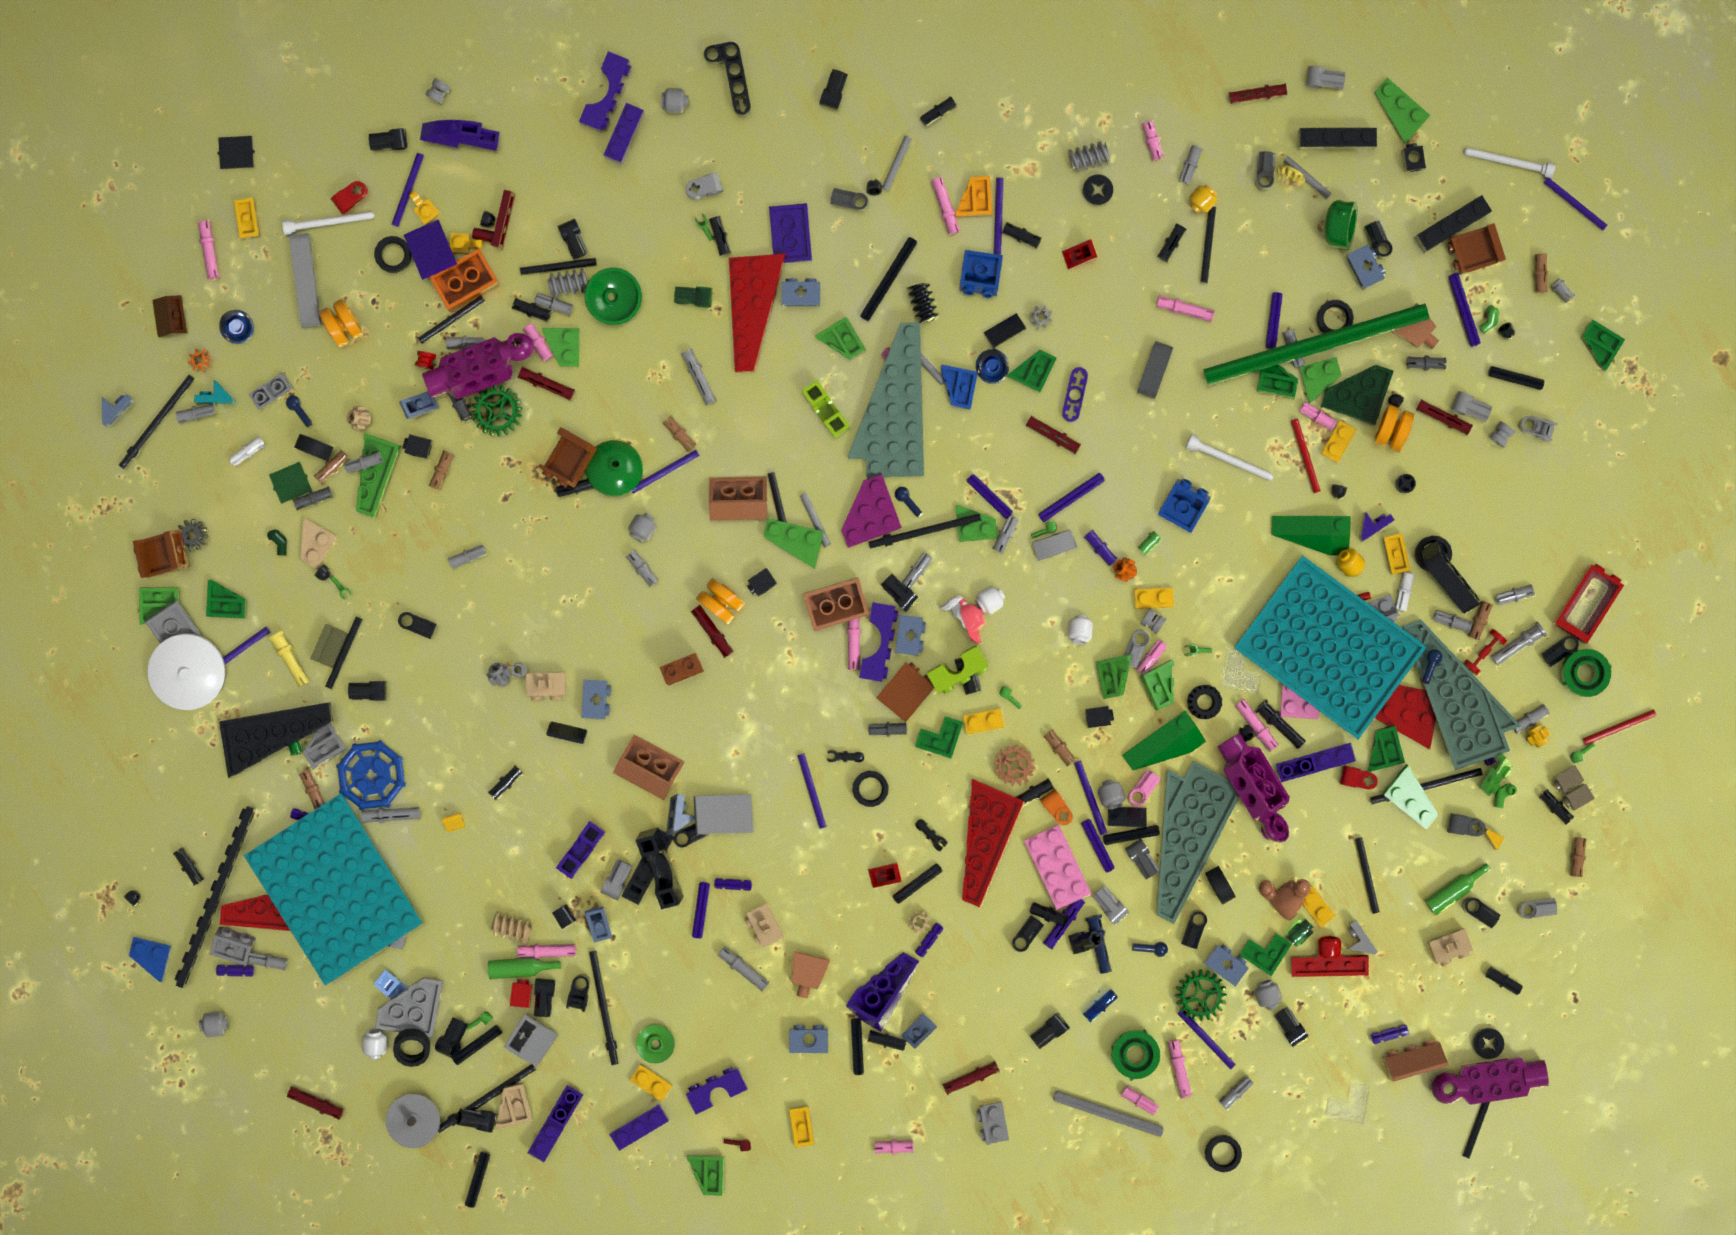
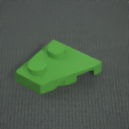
M847 317L815 335L816 339L827 344L830 348L848 359H852L866 350Z
M956 505L957 519L979 513ZM980 513L982 521L958 526L959 542L996 539V519Z
M140 587V625L145 624L146 620L175 601H179V587Z
M687 1156V1161L690 1162L694 1171L693 1174L700 1184L699 1187L703 1195H724V1156Z

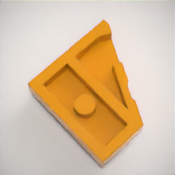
M990 176L970 178L955 217L992 215Z

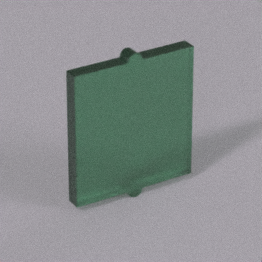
M300 462L269 474L274 486L273 490L276 491L281 504L312 491L307 479L308 475L305 474Z

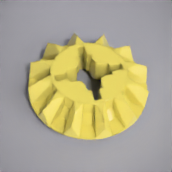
M1279 165L1277 168V172L1281 176L1295 184L1301 185L1306 180L1301 172L1288 165Z

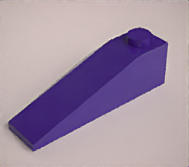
M903 952L885 966V969L878 975L870 978L871 980L863 987L860 986L854 992L846 1007L864 1023L881 1032L892 1016L920 962Z

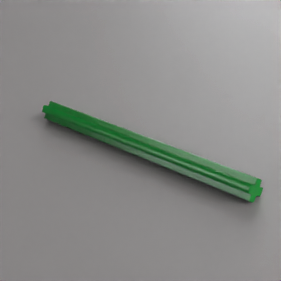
M1424 303L1203 370L1207 384L1211 385L1430 320V316Z

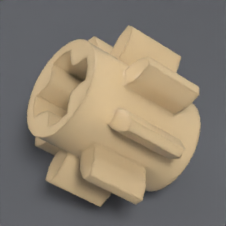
M353 406V410H350L347 414V422L352 424V429H365V426L370 424L371 415L366 411V407Z
M914 911L915 917L908 918L913 923L908 927L916 928L915 934L918 930H922L925 933V927L931 928L927 924L931 917L925 918V911L921 915ZM917 917H920V919H925L923 927L921 928L919 927V925H914V923L917 922Z

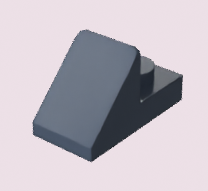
M428 391L399 401L406 419L414 420L422 414L439 408L435 398H431Z
M128 394L125 396L121 395L115 401L116 405L113 406L106 398L102 397V424L108 428L135 400Z
M676 794L670 798L667 835L677 832L695 819V816L682 814L686 807L685 795Z
M602 906L585 911L593 941L598 942L612 938L606 909Z
M922 1014L901 1036L915 1049L937 1026L926 1015Z

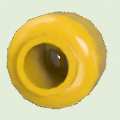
M1206 184L1204 186H1197L1189 196V200L1192 203L1190 207L1197 213H1200V211L1208 213L1217 202V193Z
M1352 548L1341 551L1336 562L1338 568L1348 577L1360 575L1365 567L1364 558L1358 551Z

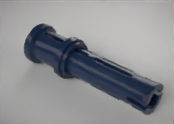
M1102 914L1086 917L1085 921L1088 922L1089 931H1097V933L1102 935L1103 941L1100 947L1095 948L1100 974L1111 972L1112 969L1104 939L1106 931L1103 930L1101 923Z

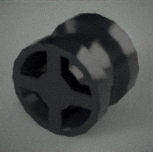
M1410 474L1399 476L1395 482L1397 491L1403 494L1413 491L1416 486V481Z

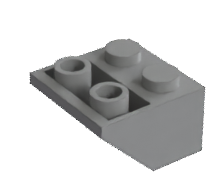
M526 1013L505 1043L504 1048L523 1060L538 1066L558 1034Z

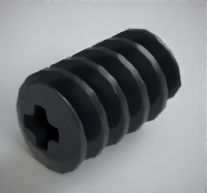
M920 283L906 288L912 290L908 293V296L914 297L910 303L917 304L912 310L919 312L915 315V318L921 319L919 321L920 324L931 322L939 315V313H933L937 306L931 305V303L935 299L928 298L933 293L932 291H926L930 286L929 283Z

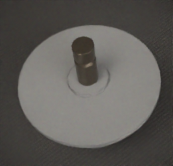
M407 1094L399 1097L391 1104L386 1115V1127L389 1135L396 1143L407 1148H418L428 1144L436 1136L440 1126V1116L436 1106L430 1099L419 1094Z

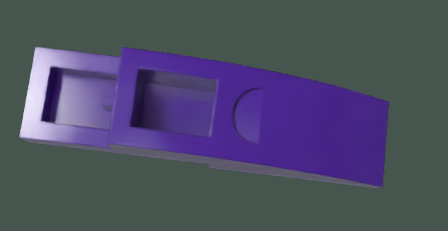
M438 120L422 124L420 140L455 148L458 147V143L496 151L500 132L482 128V123L475 121Z
M1347 743L1277 763L1276 767L1281 782L1355 762L1356 757L1352 743Z
M566 1085L527 1152L529 1155L543 1163L545 1162L583 1096L582 1093Z

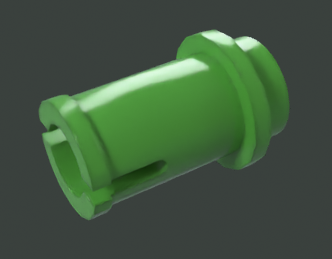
M1153 531L1149 533V536L1138 548L1147 555L1157 543L1160 544L1159 541L1162 538Z

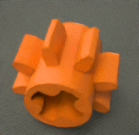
M195 348L193 355L188 354L191 357V361L187 363L194 365V371L200 368L204 372V367H211L208 360L212 357L205 355L207 350L204 349L200 353ZM202 356L204 362L198 363L196 358Z
M1125 557L1122 560H1118L1114 564V572L1117 573L1115 578L1128 582V579H1133L1137 574V568L1134 566L1136 562Z

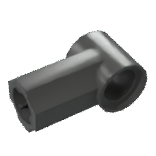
M1268 151L1259 152L1255 186L1260 191H1267L1273 185L1276 153ZM1260 178H1268L1269 185H1262Z
M834 188L830 204L863 212L868 209L869 200L863 193ZM864 198L865 204L862 207H857L855 205L856 199Z
M1142 839L1125 848L1133 863H1136L1145 879L1152 877L1160 871Z

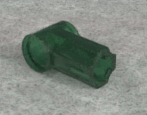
M675 286L674 303L711 308L713 288Z

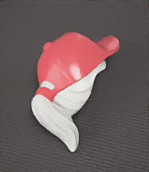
M960 595L951 598L946 604L939 606L943 611L952 610L953 615L967 629L969 638L975 643H981L979 630L986 622L982 609L977 605L968 604L964 597Z

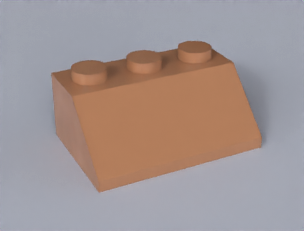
M767 476L709 478L710 520L767 519Z
M858 577L803 593L814 631L869 615Z
M634 735L620 757L613 773L664 800L684 761Z
M1431 1039L1424 1041L1423 1046L1416 1047V1044L1405 1047V1051L1402 1052L1397 1050L1386 1052L1387 1056L1382 1058L1389 1080L1394 1082L1449 1066L1441 1043Z

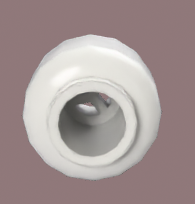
M989 586L977 594L975 602L983 610V613L990 615L1003 607L1005 596L1000 588L996 590L993 586Z
M1077 615L1068 623V638L1074 644H1087V641H1090L1093 636V623L1087 619V616Z
M379 1029L366 1031V1034L362 1036L363 1053L369 1056L370 1059L381 1058V1055L387 1052L386 1035Z

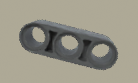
M1155 341L1137 393L1155 399L1173 350L1172 346Z

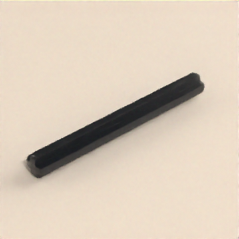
M908 237L861 313L860 317L865 321L871 319L916 246L917 241L912 237Z

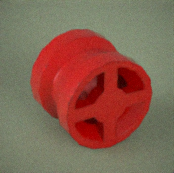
M417 351L418 360L415 361L414 366L432 370L434 367L432 363L436 358V354Z

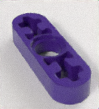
M1082 367L1073 369L1070 375L1062 410V417L1067 422L1076 421L1080 415L1088 379V373ZM1078 371H1081L1082 375L1085 376L1079 383V385H1083V388L1071 386V383L1076 384L1077 378L1074 377V374H1077ZM1076 389L1080 392L1081 396L1078 400L1070 398L1069 393L1071 390ZM1067 401L1073 404L1079 403L1078 407L1074 406L1073 412L1076 413V416H1072L1071 419L1068 418V414H1065L1071 407V405H1067Z

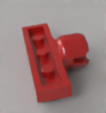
M1325 936L1318 940V954L1315 956H1291L1292 977L1369 975V956L1342 955L1341 940L1334 936Z

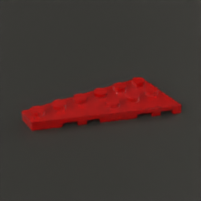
M786 254L729 258L734 366L736 373L756 370L761 344L765 336L767 322L771 314Z
M1398 685L1375 719L1387 726L1395 725L1399 733L1430 750L1436 717L1427 692L1422 689Z
M972 779L962 900L981 908L1025 801Z
M269 895L221 905L220 925L290 931Z

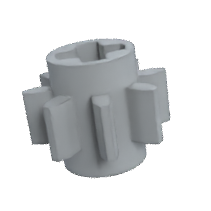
M1046 305L1042 309L1035 306L1036 312H1030V315L1034 316L1030 323L1035 322L1037 329L1039 325L1047 328L1046 322H1052V319L1048 318L1052 311L1047 312L1045 310ZM1042 312L1046 320L1043 319L1040 322L1036 314L1039 315Z
M500 663L492 664L488 669L489 673L486 674L492 686L495 684L498 686L506 685L510 680L509 676L512 675L506 664L501 665Z

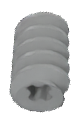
M1098 141L1097 148L1091 143L1090 150L1086 145L1083 146L1082 151L1077 147L1075 154L1071 149L1068 150L1072 170L1076 168L1078 172H1081L1082 165L1088 170L1089 163L1095 168L1097 161L1100 166H1103L1104 159L1110 164L1106 142L1103 145L1101 141Z
M583 268L580 270L579 275L576 270H573L572 276H570L568 271H565L564 277L558 272L557 278L554 277L553 273H550L548 279L550 297H553L554 292L560 297L561 291L566 296L569 290L572 294H575L576 288L580 293H583L584 287L586 288L588 283Z

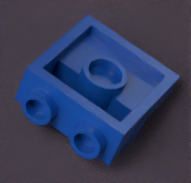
M965 250L959 290L963 291L965 295L980 293L985 298H992L993 295L997 296L1003 255Z
M1184 478L1182 480L1177 479L1158 515L1192 533L1211 497L1208 496L1209 492L1203 488L1197 490L1192 487V483Z

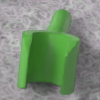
M702 214L703 222H698L695 217L697 226L704 230L709 241L713 240L707 226L706 216Z
M1046 522V529L1031 534L1032 538L1055 532L1057 530L1056 522Z
M332 576L330 579L336 585L337 589L340 591V597L346 600L345 597L342 596V592L346 590L351 595L350 589L344 588L339 583V581L334 576Z
M1195 644L1184 646L1190 648V653L1184 654L1187 657L1197 653H1212V648H1200Z
M1003 686L1000 690V696L1009 700L1020 709L1022 705L1010 696L1012 690Z
M1594 743L1589 744L1584 749L1573 752L1571 754L1572 762L1578 763L1583 761L1582 754L1594 748Z
M484 1012L475 1021L468 1024L467 1030L478 1025L481 1021L487 1025L493 1017L488 1012Z

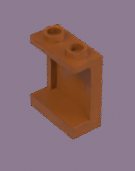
M1495 223L1458 236H1452L1448 239L1447 247L1449 253H1453L1455 258L1453 266L1456 272L1459 271L1460 275L1506 260Z
M560 427L557 432L561 436L546 464L544 466L539 464L538 467L543 470L542 474L550 479L553 476L556 477V482L564 487L570 485L575 488L598 448Z
M181 530L167 531L157 536L133 541L134 553L141 578L154 577L189 567Z
M696 653L659 667L668 686L704 672Z
M905 662L876 697L904 722L911 717L934 689L928 675L923 677L919 674L918 671L920 669L912 662L909 665Z

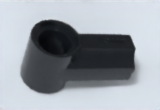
M832 69L827 86L821 95L820 105L838 110L848 74Z
M405 128L369 134L368 139L371 151L384 149L403 150L408 148Z
M575 218L557 226L563 240L566 241L573 260L588 254Z
M1380 220L1364 226L1372 247L1376 252V258L1380 260L1387 259L1392 253L1393 247L1386 236ZM1386 246L1388 253L1381 254L1378 247Z
M893 574L881 584L882 588L894 598V601L905 612L919 600V597L910 588L905 587Z
M409 612L400 614L398 618L400 627L428 639H431L437 625ZM403 616H411L412 624L410 626L402 624Z
M1565 636L1542 652L1541 655L1546 663L1552 667L1578 649V639L1574 636ZM1567 639L1574 641V647L1570 650L1564 646Z
M962 658L954 659L957 672L961 671L964 668ZM976 673L970 676L971 680L963 684L965 695L981 691L979 678Z
M386 681L349 683L348 697L352 700L386 701Z
M693 824L678 831L674 835V843L676 846L684 848L708 835H696V827ZM679 834H685L688 837L686 844L681 845L677 842Z
M1467 897L1462 902V909L1465 913L1470 914L1491 929L1496 925L1501 916L1477 898ZM1474 900L1476 903V908L1473 911H1470L1468 909V903Z
M567 904L552 912L561 929L576 921L573 910Z
M1194 910L1190 913L1181 944L1194 949L1198 948L1204 927L1207 924V916L1203 911ZM1196 914L1203 915L1202 923L1195 924L1193 917Z
M1030 915L1012 939V948L1017 952L1026 951L1044 924ZM1023 938L1026 944L1023 949L1016 947V939Z
M1083 931L1068 936L1073 955L1100 947L1103 941L1102 935L1097 933V931L1086 933Z
M535 979L534 1016L551 1017L555 980Z
M1288 1006L1274 1015L1293 1048L1309 1038L1301 1023H1298Z
M1059 1012L1030 1035L1039 1049L1070 1029V1026Z
M452 1017L444 1036L439 1037L436 1041L435 1050L447 1057L456 1058L461 1049L460 1041L468 1024Z
M460 1108L456 1117L457 1125L493 1133L497 1113Z

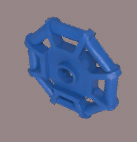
M381 740L378 742L352 744L348 753L336 765L340 787L339 793H342L357 805L359 810L389 807L401 789L406 786L402 763L403 757L392 751ZM376 750L374 756L363 757L361 751ZM380 751L393 761L387 763L379 757ZM357 754L359 760L353 768L348 767L349 762ZM395 765L397 780L391 779L390 767ZM345 770L351 771L352 784L347 786ZM369 770L377 774L376 777H373V781L366 778ZM390 783L396 784L388 795L385 796L383 793L385 788ZM355 787L362 792V800L351 792L350 789ZM379 794L381 797L379 800L366 801L368 795Z

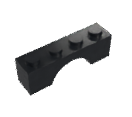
M1300 128L1298 130V150H1319L1325 148L1375 150L1377 147V128Z
M1483 195L1417 234L1414 238L1422 251L1426 253L1459 231L1490 214L1492 210Z
M659 828L640 832L635 841L641 857L645 858L651 866L655 880V894L661 910L679 905L684 895Z

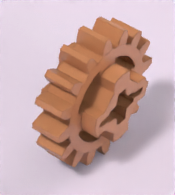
M1008 745V751L1001 749L1002 755H996L999 761L994 762L995 765H998V768L994 771L1000 772L998 779L1005 778L1004 784L1011 781V786H1014L1015 782L1020 786L1021 780L1028 782L1027 776H1033L1030 770L1035 769V766L1031 765V762H1034L1035 759L1029 758L1031 752L1025 753V747L1019 750L1018 745H1015L1014 749ZM1009 753H1017L1014 758L1009 759L1006 757ZM1023 756L1027 761V768L1022 764ZM1015 760H1017L1018 766H1020V768H1022L1023 770L1014 769V771H1012V766L1009 765V763L1006 761L1015 762ZM1002 763L1006 764L1008 771L1006 772V775L1002 770ZM1020 772L1024 774L1019 778H1012L1015 773Z

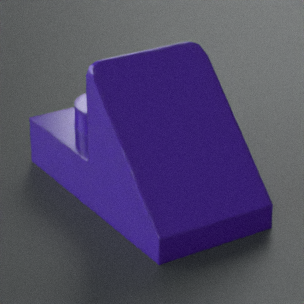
M1364 512L1359 540L1361 542L1365 541L1395 519L1391 514L1386 516L1384 513L1375 519L1377 523L1374 524L1367 512Z

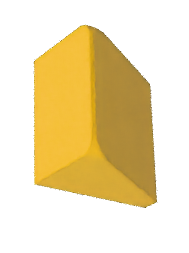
M461 813L442 818L447 832L465 827Z
M1486 829L1484 834L1494 850L1498 851L1504 839L1503 836Z

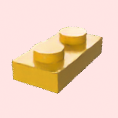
M254 198L234 200L240 239L259 236Z
M1340 420L1321 454L1338 463L1357 429Z
M1403 534L1383 537L1391 575L1411 571Z
M1173 588L1134 590L1135 609L1174 607Z
M1001 709L963 715L966 734L1004 728Z
M1311 886L1310 893L1302 905L1321 928L1336 915L1315 888Z
M641 1064L630 1079L631 1082L661 1102L672 1087L670 1083Z
M809 1107L789 1109L795 1148L814 1145Z

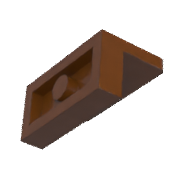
M164 296L154 299L153 308L158 337L187 333L182 296Z

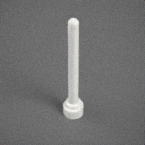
M1464 149V154L1467 156L1538 171L1547 178H1552L1554 174L1555 163L1548 162L1542 165L1476 149Z
M369 211L296 223L290 220H283L284 235L287 236L301 229L373 219L375 214Z
M1191 434L1187 442L1186 449L1190 451L1200 450L1266 480H1272L1273 478L1270 472L1201 443L1197 436Z

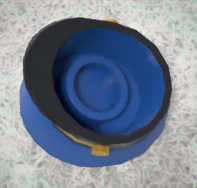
M231 310L222 315L219 329L224 339L234 344H241L251 338L254 332V324L246 312Z
M988 349L978 356L976 371L984 382L996 384L1003 381L1007 376L1009 361L1003 352L997 349Z

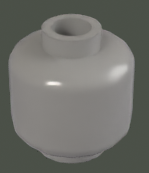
M667 88L665 93L662 92L661 108H664L666 113H682L684 107H688V96L685 95L683 89Z
M647 513L635 515L628 526L629 535L641 543L649 541L657 528L653 522L654 518Z
M1113 780L1104 781L1102 783L1103 786L1098 789L1102 806L1108 807L1109 810L1121 807L1123 805L1122 802L1125 800L1122 785L1119 782H1113Z
M1266 980L1257 984L1254 993L1258 1005L1266 1007L1267 1010L1278 1007L1277 1003L1282 1000L1278 984L1272 982V980Z
M220 1011L205 1013L202 1020H199L200 1032L204 1031L206 1037L223 1036L225 1031H228L227 1016H224Z

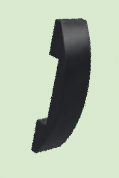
M659 829L666 850H668L674 837L667 835L666 832ZM641 858L621 896L637 905L640 904L654 877L651 866L645 858Z

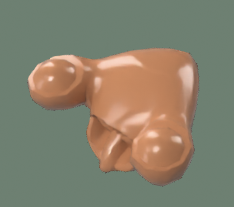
M1299 879L1297 882L1291 880L1283 884L1279 890H1276L1274 884L1268 880H1264L1259 886L1261 895L1271 902L1275 910L1284 919L1289 921L1298 914L1311 889V884L1306 879Z

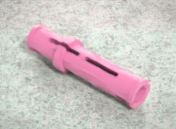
M943 177L931 180L941 208V218L945 221L948 234L960 232L955 217L956 212L955 210L953 211Z
M210 221L197 222L200 233L199 244L202 245L207 279L219 278L213 245L215 240L211 234Z
M1159 295L1156 307L1170 310L1174 314H1185L1212 322L1215 310L1182 302L1177 298L1175 300Z
M860 618L848 621V629H846V633H848V670H853V661L855 662V670L860 669Z
M1245 699L1235 705L1257 734V739L1260 738L1269 752L1279 745L1270 734V729L1264 726Z
M535 944L531 946H517L518 958L535 957V959H539V957L576 956L575 944Z
M1180 1040L1168 1041L1171 1054L1170 1062L1173 1063L1180 1098L1191 1097V1089L1184 1064L1185 1056L1182 1055Z

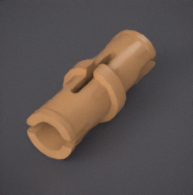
M1535 254V293L1548 292L1547 275H1549V271H1547V254Z
M672 416L667 418L672 425L666 420L662 423L673 434L674 440H678L687 452L691 450L687 442L693 448L697 445L687 435L686 429L681 428Z
M342 450L330 461H326V465L313 475L316 480L323 475L318 480L321 485L333 473L336 474L338 472L337 469L350 459L345 455L340 460L345 454Z
M443 450L438 465L434 467L435 472L428 486L434 487L435 482L438 481L435 489L440 490L445 475L449 473L447 470L454 454L449 453L447 460H445L448 452Z
M1481 601L1476 617H1473L1474 623L1468 637L1480 640L1484 626L1488 624L1487 619L1493 607L1492 604Z
M1052 729L1049 734L1053 739L1048 733L1043 737L1053 747V752L1057 753L1068 767L1071 762L1067 756L1072 762L1077 758L1073 756L1066 747L1067 744L1062 742Z
M309 769L300 773L299 776L306 788L304 790L305 793L309 795L314 809H317L325 803L319 792L320 787L316 785Z
M1574 837L1570 876L1583 877L1584 860H1586V838Z

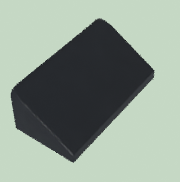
M1016 313L985 331L984 334L994 349L1027 328Z
M552 721L549 724L546 735L585 744L587 730Z
M1119 807L1111 810L1108 809L1107 826L1146 827V808Z

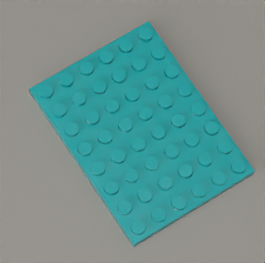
M1303 555L1234 647L1235 650L1357 740H1359L1427 648V646Z
M342 793L244 855L325 986L423 924V921Z

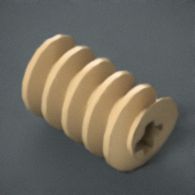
M497 911L491 930L493 929L494 936L500 932L501 938L508 934V940L515 936L516 942L523 938V944H526L529 940L533 924L529 926L528 920L521 924V918L514 922V916L507 920L505 913L499 918V912Z

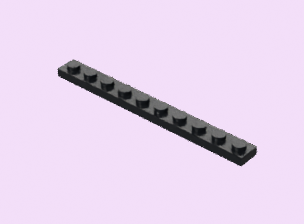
M247 806L240 813L239 827L236 826L232 833L234 840L232 845L229 844L226 848L225 855H227L225 863L221 862L218 868L219 878L217 881L214 880L210 891H213L211 898H207L203 906V909H206L205 913L197 921L196 927L199 928L197 933L191 936L189 941L191 948L183 956L182 963L184 965L182 970H178L175 976V981H177L175 986L185 988L256 808Z

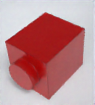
M517 979V982L512 983L510 1006L530 1008L533 984H528L529 980Z

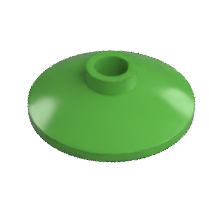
M650 1025L644 1028L636 1040L638 1054L649 1063L656 1064L666 1061L672 1055L675 1047L672 1033L661 1025ZM654 1040L659 1041L658 1047H653L652 1042Z

